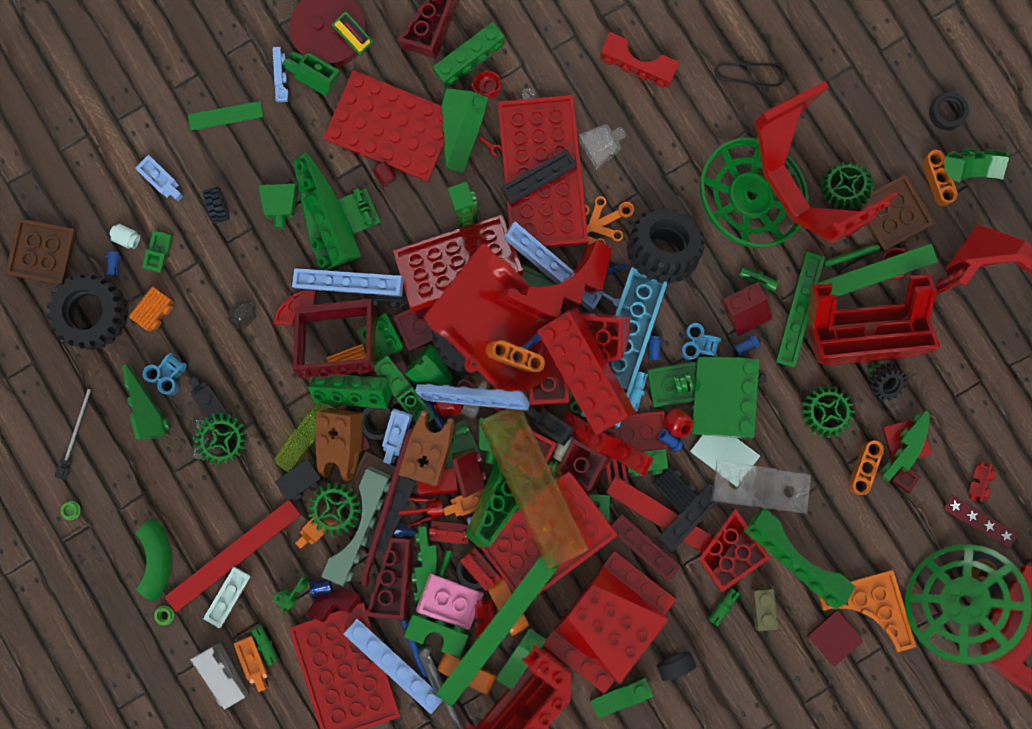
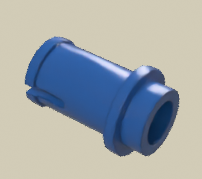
M107 252L105 256L107 258L106 275L119 276V259H121V256H119V252Z
M749 335L748 339L734 346V349L739 357H742V355L750 350L757 349L760 343L755 335Z
M650 336L648 340V360H661L660 352L663 341L659 336Z
M663 429L658 435V439L667 444L672 451H679L683 446L682 439L675 437L668 430Z

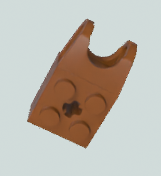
M333 408L317 411L316 459L318 474L321 477L330 476L335 463L338 465L344 481L349 482L353 480L357 470L359 452L362 451L363 413Z
M423 410L409 438L398 475L433 486H440L451 450L454 419L449 418L440 432L433 433L428 427L429 412ZM426 456V460H429V463L422 466L421 459Z

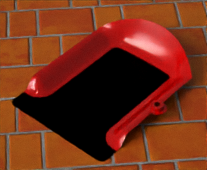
M481 245L426 313V323L435 332L448 339L466 358L465 368L467 371L475 372L478 370L495 389L506 392L529 390L543 382L557 366L542 339L529 350L541 355L545 361L544 368L539 372H526L515 367L509 368L506 364L491 359L486 354V346L492 341H505L522 347L538 332L537 330L550 322L498 301L500 293L510 288L521 291L530 286L506 260L494 254L487 245ZM498 345L495 347V353L497 355L500 353V347ZM533 358L530 361V365L532 368L535 366V361Z

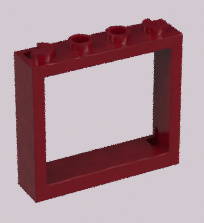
M364 299L296 307L293 371L298 378L309 379L313 376L328 377L332 374L347 375L352 372L366 373L375 370L376 307L372 300ZM367 316L365 359L305 365L307 322Z

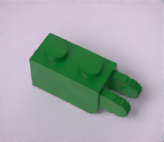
M291 52L289 55L290 59H285L283 62L284 67L295 74V79L327 97L336 86L340 70L311 53L302 56L297 52Z

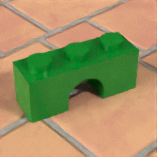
M418 612L417 614L411 613L403 633L405 638L423 644L425 637L429 633L437 632L443 638L440 650L457 658H460L468 638V634L464 632L465 628L456 625L454 627L448 626L445 621L439 619L432 620L427 615Z

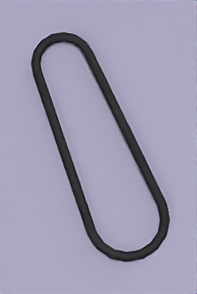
M720 63L715 68V76L721 81L773 87L782 84L785 80V70L777 63ZM721 66H777L781 69L783 76L780 82L771 84L721 78L717 71Z

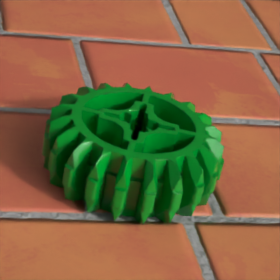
M851 161L849 165H845L842 162L840 167L835 164L834 170L829 168L828 174H824L823 181L821 182V194L824 195L823 198L825 201H828L829 206L835 205L836 210L842 207V210L850 208V211H853L855 206L860 209L861 203L866 205L868 199H871L872 192L874 191V179L871 178V173L867 172L866 167L860 168L859 163L853 166ZM839 179V183L832 189L833 183ZM863 184L862 190L856 194V189Z
M829 385L825 386L824 389L818 387V393L812 390V397L809 395L805 397L809 403H802V406L807 408V410L801 411L802 414H807V417H804L802 420H809L810 423L806 427L810 428L813 426V434L819 430V437H823L824 434L826 438H831L832 434L834 437H838L839 432L842 434L846 432L844 427H851L847 421H854V418L849 416L855 413V410L849 409L854 403H847L850 396L843 397L844 390H840L837 393L838 388L836 386L832 390ZM822 396L834 398L828 404L817 401ZM839 404L842 408V417L837 411ZM814 406L819 412L817 420L814 416ZM830 408L831 415L826 416L825 409ZM828 419L838 422L832 428L822 426Z
M220 412L216 419L215 414L212 413V420L209 421L205 416V424L198 422L201 430L194 429V432L199 434V436H193L192 439L199 442L194 443L193 447L199 448L196 453L197 455L203 454L201 457L203 461L209 457V464H212L214 459H216V465H220L221 460L226 465L228 464L227 458L230 457L232 461H235L233 455L235 453L238 456L241 455L238 448L245 449V446L240 444V442H246L247 439L240 436L246 434V431L239 430L243 425L241 423L236 424L238 421L236 417L230 421L231 415L227 414L225 419H223V413ZM226 424L231 428L219 431L214 425ZM210 429L212 437L204 445L205 433ZM214 432H216L218 435L222 437V442L225 446H223L221 443L217 441L216 434ZM235 433L234 444L229 448L227 444L228 439ZM215 447H221L224 450V453L214 454L209 452L208 450L210 448L213 449Z
M331 483L327 484V490L323 486L319 487L322 493L320 494L315 491L313 494L317 499L310 498L309 500L315 503L314 506H308L309 510L314 509V513L308 514V517L315 516L316 518L311 524L314 525L318 522L319 525L316 527V530L319 531L324 527L323 534H327L330 530L331 536L335 535L336 530L339 536L343 535L342 528L347 533L350 532L348 525L355 527L356 524L352 520L358 521L360 517L355 516V513H361L362 511L355 507L361 505L360 501L354 502L358 495H350L353 492L352 488L346 492L345 484L341 486V489H339V483L334 484V489H332ZM339 493L346 497V499L335 502L329 494ZM324 498L326 500L325 502L327 504V508L320 515L319 507L322 499ZM332 504L334 506L342 505L337 509L338 515L329 513L332 510ZM350 504V514L345 521L342 512ZM333 516L339 521L340 525H329L324 519Z

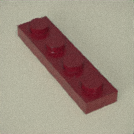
M622 514L611 525L617 532V537L667 581L681 567Z

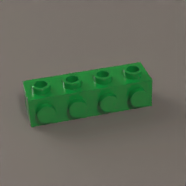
M492 22L432 67L434 75L445 89L448 86L454 85L460 77L470 73L476 65L483 63L492 53L499 51L505 44V36Z
M467 182L449 187L448 192L458 225L466 227L474 224V221H477L476 215L479 214L474 190H469Z
M332 374L328 377L313 376L308 386L313 403L387 409L392 397L388 378Z

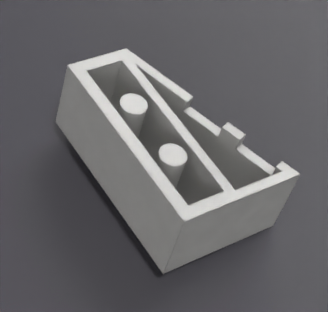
M221 643L191 659L215 695L218 705L222 706L224 710L249 695Z

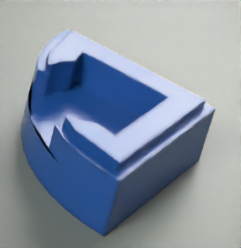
M398 523L394 535L399 538H403L404 535L413 538L417 530Z

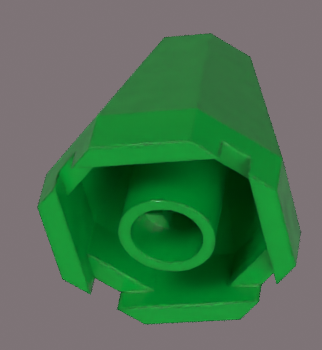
M430 344L418 354V358L413 360L404 372L411 380L423 385L429 383L435 386H452L453 384L452 374L438 356L435 348Z

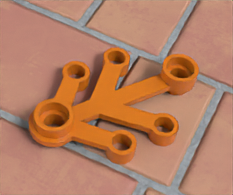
M598 196L595 199V208L591 220L587 225V232H595L612 238L614 242H620L623 239L622 231H614L602 226L621 217L630 218L634 213V206L630 202H623L619 206V210L599 219L602 208L606 206V199L603 196ZM601 199L604 201V204L598 205L597 201ZM585 205V208L587 209V216L589 214V207ZM628 208L630 212L624 214L622 210ZM619 233L621 238L615 239L614 234ZM588 236V244H591L595 241H601L606 245V241L604 239H595Z

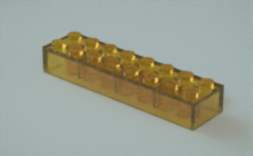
M508 408L483 419L480 426L547 569L588 551L522 410Z

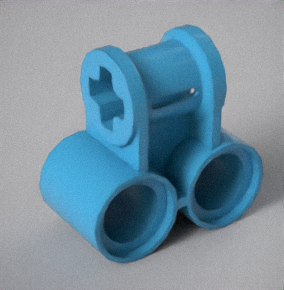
M693 323L686 328L685 338L690 342L682 346L680 350L681 357L684 360L691 361L699 354L706 357H718L716 353L718 344L722 340L721 338L704 335V328L698 323ZM691 328H696L699 331L698 337L690 335ZM689 346L694 349V356L686 354V347Z
M171 352L162 360L159 366H146L143 370V378L148 382L158 384L157 387L161 393L175 395L180 389L179 382L176 379L184 372L187 364L181 363ZM156 369L157 377L152 379L150 374ZM171 381L172 389L170 391H166L165 385L167 382Z

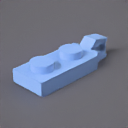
M280 47L273 48L276 102H288V90L283 86V83H287L286 72H283L282 69L286 57L285 53L281 52Z
M149 155L135 167L162 195L166 197L171 195L178 202L184 197L176 189L179 186L176 181Z
M398 409L392 410L382 444L383 451H386L383 462L390 465L395 463L396 457L400 455L413 415Z

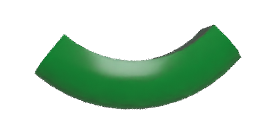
M962 149L961 153L956 154L957 152L953 151L946 155L944 168L947 175L959 183L971 177L1003 179L1011 152L986 149L980 153L975 149Z
M152 518L135 532L142 542L146 553L145 574L135 590L145 598L157 601L169 581L168 578L172 567V551L170 550L165 530L155 518Z

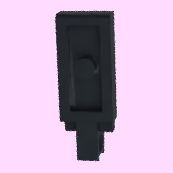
M195 376L188 380L194 389L191 391L192 397L209 421L212 420V413L215 414L217 419L218 414L222 412L223 419H225V416L229 413L211 386L206 382L201 383Z
M529 406L528 410L525 411L533 417L531 423L563 446H565L575 431L544 408L536 411Z

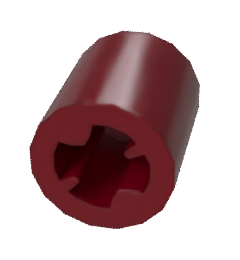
M387 162L380 163L372 170L382 187L392 184L397 179Z

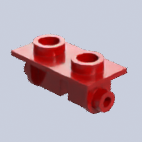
M979 461V464H976L973 478L979 479L980 483L971 482L968 492L969 499L977 501V498H981V503L984 502V499L988 500L991 491L988 485L990 481H994L996 474L993 464H990V468L987 467L985 462Z
M432 521L429 540L468 545L469 538L465 533L469 525Z
M476 548L460 561L485 591L501 578Z
M476 600L475 619L482 618V622H476V637L478 638L493 620L496 613L493 600Z

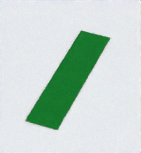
M260 101L188 114L190 131L263 117Z

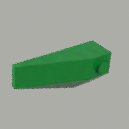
M122 365L125 387L131 394L127 400L134 412L130 414L136 440L149 441L170 435L168 431L170 429L169 420L165 418L132 366Z

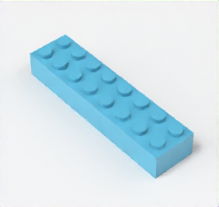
M633 267L628 274L615 313L618 316L631 317L630 337L623 358L608 362L628 399L667 286V282L657 283V280L652 279L651 281L647 279L646 275H641L637 272L638 269ZM619 422L618 424H616V425H614V426H612V427L618 428V427L620 426L621 422Z

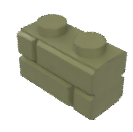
M750 589L755 629L757 631L777 630L778 623L775 620L777 614L774 589Z

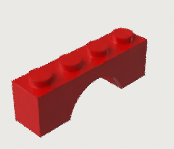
M612 32L609 33L600 53V59L604 63L619 66L622 71L627 73H635L642 80H651L656 86L661 88H669L679 65L678 61L665 55H661L658 59L651 62L639 61L630 54L627 39Z

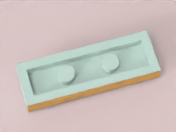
M233 567L203 619L218 628H222L252 576L237 567Z

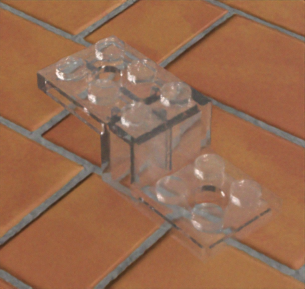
M717 461L712 501L807 514L811 475ZM732 478H737L740 482L739 487L735 490L729 485V481ZM787 486H791L794 490L791 497H787L784 494V488Z

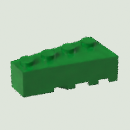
M507 460L495 463L465 535L477 547H490L533 488V485Z

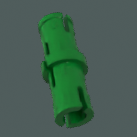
M742 266L738 277L754 284L758 282L760 286L772 292L775 291L779 282L763 275L761 271L758 273L745 266Z
M730 587L722 600L717 602L718 606L708 620L719 626L727 612L730 613L731 606L740 594Z
M260 625L257 627L260 635H258L255 628L251 630V633L258 644V651L261 650L267 666L273 664L270 656L274 663L278 662L279 658L271 646L273 644L272 641L268 639L263 626Z

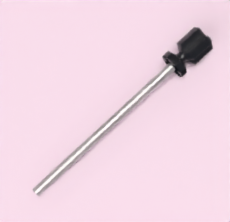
M87 389L65 459H60L59 461L62 466L57 467L56 478L64 480L67 478L69 469L66 467L72 463L68 459L91 393L90 389Z

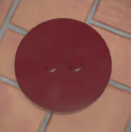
M301 0L293 10L289 24L290 37L297 52L302 56L311 53L334 68L351 62L358 54L332 27V24L346 12L367 34L366 22L358 4L354 0Z

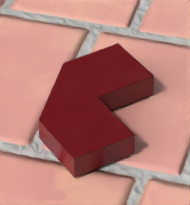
M343 588L318 597L306 613L309 617L324 623L334 608L351 614L361 600V596Z

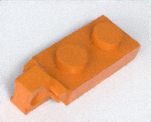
M484 489L465 498L459 495L451 499L452 504L442 507L445 516L455 513L456 516H463L474 512Z
M327 504L319 511L320 515L326 510ZM332 504V510L329 513L338 515L337 509L339 508ZM315 516L299 532L302 537L295 544L300 549L308 542L313 545L324 535V527L318 531L316 527L319 523L311 524L316 519ZM333 516L324 519L327 524L332 526L337 522Z
M252 635L233 643L247 681L249 680L251 684L255 683L258 692L266 690L268 688L265 680L268 677L267 670L260 651L257 649L258 646L254 636Z

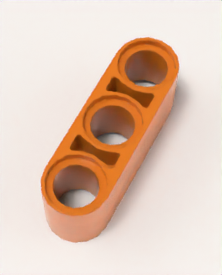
M933 150L923 158L922 166L936 204L945 207L957 199L958 193L954 181L945 171V156L943 152ZM930 157L935 158L937 164H933L930 161ZM940 175L943 178V182H939L936 176ZM943 192L948 194L949 200L944 199Z
M492 341L486 346V354L496 361L526 372H539L544 368L545 361L541 355L505 341ZM497 345L500 347V353L498 355L495 353V347ZM514 352H516L518 355V359L516 361L513 360ZM532 358L535 361V366L533 368L530 365V361Z
M868 441L862 445L848 484L851 493L865 495L870 491L884 451L883 445L880 442ZM871 444L874 445L876 448V452L874 455L870 454L869 452V446ZM864 463H867L870 467L867 473L862 470ZM858 481H861L863 484V489L860 492L856 489Z
M502 577L488 589L498 611L513 594ZM522 614L510 630L512 636L530 627L524 614Z
M444 653L437 670L450 676L463 658H457ZM481 668L468 686L484 694H489L497 676Z

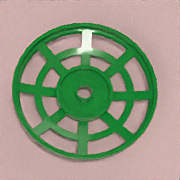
M757 138L733 139L718 147L709 156L702 168L699 192L704 211L715 228L735 243L751 248L777 246L792 237L801 225L794 223L785 235L776 227L783 220L787 211L780 201L773 200L772 187L768 181L757 174L759 167L762 168L759 141ZM739 146L756 147L753 158H738L732 160L728 149ZM722 154L726 165L720 169L715 180L706 176V172L713 160ZM787 154L784 164L788 168L789 174L793 175L799 190L808 202V189L804 176L795 161ZM750 164V173L740 175L735 166ZM727 170H729L734 179L730 186L720 183ZM704 184L713 188L714 201L718 209L714 213L708 207ZM719 191L728 194L730 204L725 207L721 205ZM747 192L753 193L754 200L748 198ZM771 207L780 209L777 218L773 222L765 214ZM735 211L741 215L742 225L733 221L727 214ZM723 217L731 226L740 230L741 239L724 229L717 219ZM759 218L765 227L749 228L750 219ZM770 231L777 238V240L757 244L749 242V233L761 234Z
M954 545L943 548L928 556L912 574L905 595L907 619L920 642L937 656L960 664H982L1001 658L1020 642L1026 633L1031 618V596L1021 572L1005 556L992 549L978 545ZM965 550L964 560L950 562L942 567H939L933 561V559L944 553ZM974 550L990 554L1001 560L1005 565L995 571L983 563L973 561ZM927 565L934 573L927 581L923 594H911L917 576ZM963 566V577L951 580L945 573V571L954 567ZM972 567L982 569L989 573L990 576L982 582L971 578ZM1011 571L1021 585L1024 603L1011 601L1008 587L1002 579ZM937 578L946 585L941 595L929 594ZM998 582L1002 589L1004 600L991 599L988 588ZM965 596L972 599L971 604L966 607L960 604V600ZM911 602H922L924 614L930 624L923 633L920 632L913 619ZM929 603H941L944 613L936 620L933 619L930 613ZM991 608H1003L1001 618L994 626L987 618ZM1010 609L1024 611L1018 630L1008 641L999 631L1007 622ZM951 620L955 624L960 625L959 636L950 634L941 627ZM981 623L988 631L979 636L968 637L969 626ZM937 632L944 638L959 643V656L940 650L931 644L928 639ZM994 637L1002 646L986 655L968 657V644L980 643Z

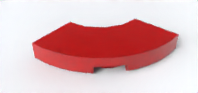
M316 290L300 291L289 297L278 308L273 324L293 327L296 307L315 305Z

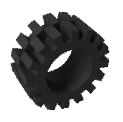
M887 363V365L881 364V368L877 366L875 368L877 371L871 372L873 377L868 379L870 381L868 382L870 390L879 399L884 401L886 399L890 401L892 397L896 399L897 394L901 395L903 393L901 390L906 389L904 384L908 383L905 373L898 366ZM892 378L889 384L883 386L886 380Z

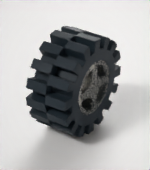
M217 186L203 190L204 202L211 221L215 224L229 220V210L221 188Z

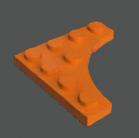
M888 570L850 581L856 587L847 603L839 608L861 612L877 622L889 636L896 652L915 648L916 643L907 619L894 571ZM818 595L822 610L834 609Z

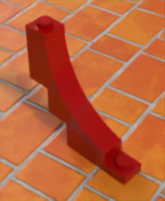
M595 241L586 246L580 263L563 282L549 287H527L521 291L510 288L500 293L498 301L546 322H551L559 317L562 305L568 308L580 305L584 291L591 295L602 291L612 248L606 246L603 242Z

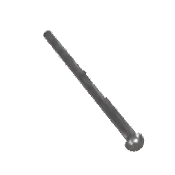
M424 646L419 649L418 657L435 693H437L444 683L430 655L432 649ZM444 702L456 729H464L454 705L450 707Z

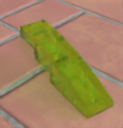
M316 403L299 427L291 434L273 462L285 471L290 472L316 439L317 411L327 408H338L331 404Z

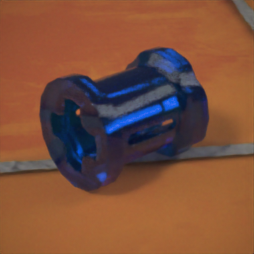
M330 580L309 581L312 598L325 593L333 594Z

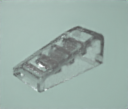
M483 380L478 388L487 389L488 382ZM465 405L460 414L475 419L480 406Z

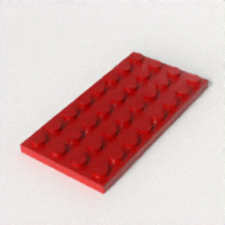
M573 95L498 102L505 185L565 150L569 151L577 164V168L516 203L510 205L507 200L509 227L514 222L518 223L545 247L588 244Z

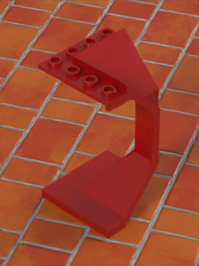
M823 81L764 112L756 120L763 175L792 221L833 243L846 235H852L877 218L875 214L892 204L891 199L897 196V193L890 194L863 211L811 208L784 163L800 114L829 88L826 81Z
M977 224L945 268V271L948 272L945 278L941 277L936 283V295L960 284L966 286L980 267L1014 262L1032 275V245L1025 240Z

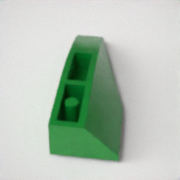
M303 153L293 163L308 239L320 270L333 271L351 264L360 258L361 254L348 220L331 187L307 153Z

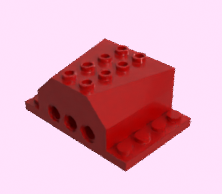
M613 551L548 635L543 646L605 694L614 681H617L619 684L622 682L669 620L665 614L676 599Z

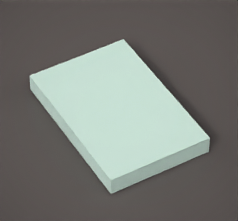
M702 435L690 450L693 455L736 487H738L760 457L759 454L739 439Z

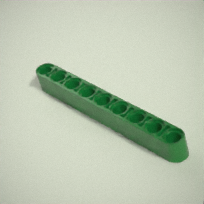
M545 553L542 554L436 693L450 707L454 705L560 566Z

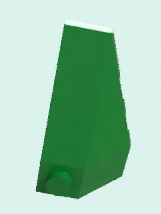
M445 89L441 104V114H443L442 132H444L445 168L464 173L484 117L488 97L472 91Z

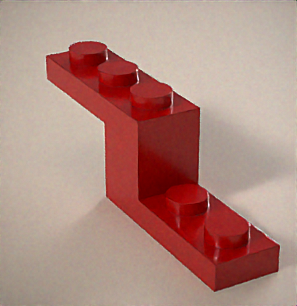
M567 411L563 422L575 430L572 434L574 438L598 453L613 457L640 475H646L654 458L610 432L603 431L595 435L589 422Z

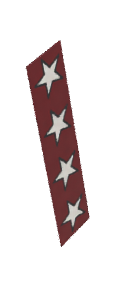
M951 495L943 509L1009 549L1018 535L1017 532Z

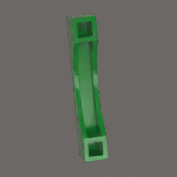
M766 508L754 515L745 529V532L753 540L759 543L783 566L796 575L799 580L811 588L829 606L836 610L847 603L856 587L841 573L822 570L804 559L789 542L780 521Z

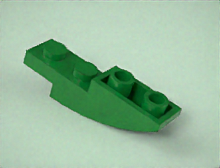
M387 355L375 363L374 371L380 378H388L392 394L405 411L413 415L412 419L415 423H417L423 410L429 412L428 423L435 418L434 414Z
M925 411L923 414L918 413L911 421L914 423L910 429L906 427L899 437L902 439L899 441V444L904 449L900 447L894 454L896 459L893 463L890 464L888 462L881 470L884 474L880 478L886 483L891 480L899 469L903 472L909 471L918 458L928 433L930 416L928 411Z
M427 526L418 527V531H415L416 543H420L421 551H417L418 562L422 563V566L415 567V571L412 572V581L417 584V591H414L415 603H419L430 573L436 575L437 544L429 545Z

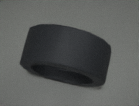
M956 92L941 94L932 102L929 108V117L934 126L947 131L960 126L966 120L969 113L968 102L962 95ZM951 101L956 104L960 113L959 117L952 122L944 120L938 111L940 103Z
M389 404L387 409L364 407L361 412L363 413L362 432L371 439H384L387 428L382 431H374L368 427L366 418L372 410L381 409L388 414L390 420L393 408Z
M478 551L483 556V558L489 563V565L494 569L493 564L490 562L487 556L483 552ZM467 552L460 558L457 564L456 572L458 579L468 588H481L482 586L478 581H471L464 574V565L460 561L470 553Z
M685 651L666 658L658 663L656 667L662 680L669 681L693 671L697 665L692 653Z

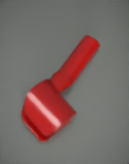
M482 136L479 138L491 150L490 153L493 157H498L493 151L494 148L502 152L500 145H493Z

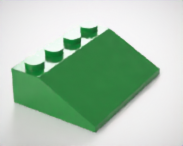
M697 357L691 434L739 439L754 438L759 359Z

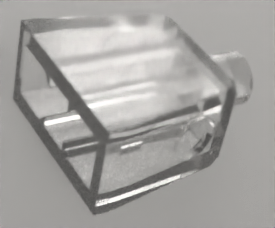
M605 124L578 135V141L595 169L598 170L620 151L621 145L618 141L625 138L626 134L622 127L611 131L610 127Z

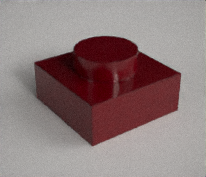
M911 469L907 472L900 470L892 482L909 493L921 476Z

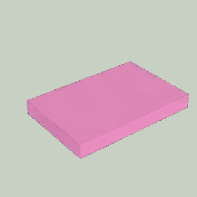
M430 573L415 611L470 630L475 618L476 600H482L484 593Z

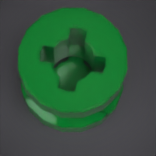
M688 372L684 373L683 376L675 375L672 377L677 395L682 394L683 391H693L691 377Z

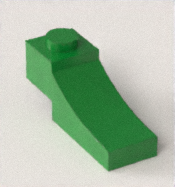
M529 628L497 675L496 680L513 690L528 667L521 660L522 657H526L532 651L533 644L541 648L546 639Z
M642 676L627 684L624 683L613 688L605 694L590 699V702L598 719L626 707L637 705L654 696L645 677Z

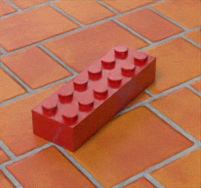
M578 309L564 313L537 330L595 435L636 413Z

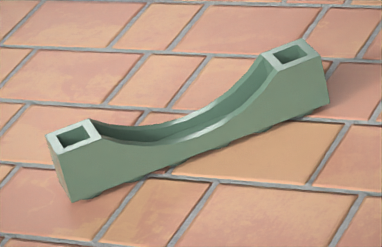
M371 466L366 469L359 485L363 508L358 531L348 546L328 559L321 577L341 586H344L347 581L350 582L355 573L352 570L353 566L359 563L362 553H360L361 547L366 546L370 537L367 535L369 528L373 529L377 518L374 516L377 510L380 511L385 500L382 497L385 492L388 493L391 475Z

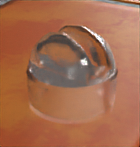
M527 87L522 91L521 97L522 100L536 98L537 94L533 88ZM526 91H528L530 94H532L533 97L531 98V97L526 93Z

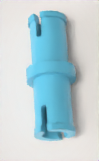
M643 372L637 373L629 397L636 412H638L641 397L644 396L645 391L643 390L648 374Z

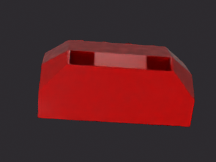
M930 274L910 276L904 304L836 310L837 298L836 295H831L832 283L812 285L808 319L811 345L817 363L841 365L904 359L932 353L941 348L930 320L937 292Z
M1032 564L1022 565L1019 571L1027 583L1032 606ZM1014 576L1008 585L1011 601L1024 603L1021 585L1016 576ZM1003 594L1000 597V600H1004ZM994 607L987 618L994 626L1001 618L1003 608ZM1010 609L1008 620L999 631L1008 641L1018 630L1024 611ZM1032 611L1028 628L1020 642L1001 658L986 663L1009 682L1031 695L1032 670L1023 663L1032 651ZM983 625L978 630V636L988 632ZM994 637L980 642L982 655L1002 647Z
M533 644L532 651L521 659L528 667L513 690L508 688L476 727L467 723L465 725L466 729H547L571 700L572 672L546 647L543 646L541 649L536 644Z

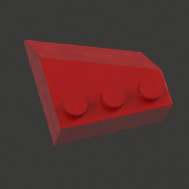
M580 312L607 362L622 359L630 337L631 317Z
M736 509L699 558L706 573L720 593L771 558L767 551L745 532L748 525Z

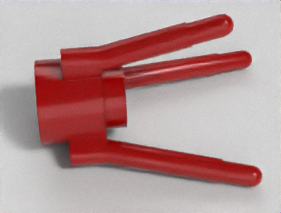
M410 497L409 500L429 503L426 504L427 507L398 512L399 515L427 512L428 515H431L406 525L414 527L430 520L439 519V516L443 515L442 500H437L436 497Z

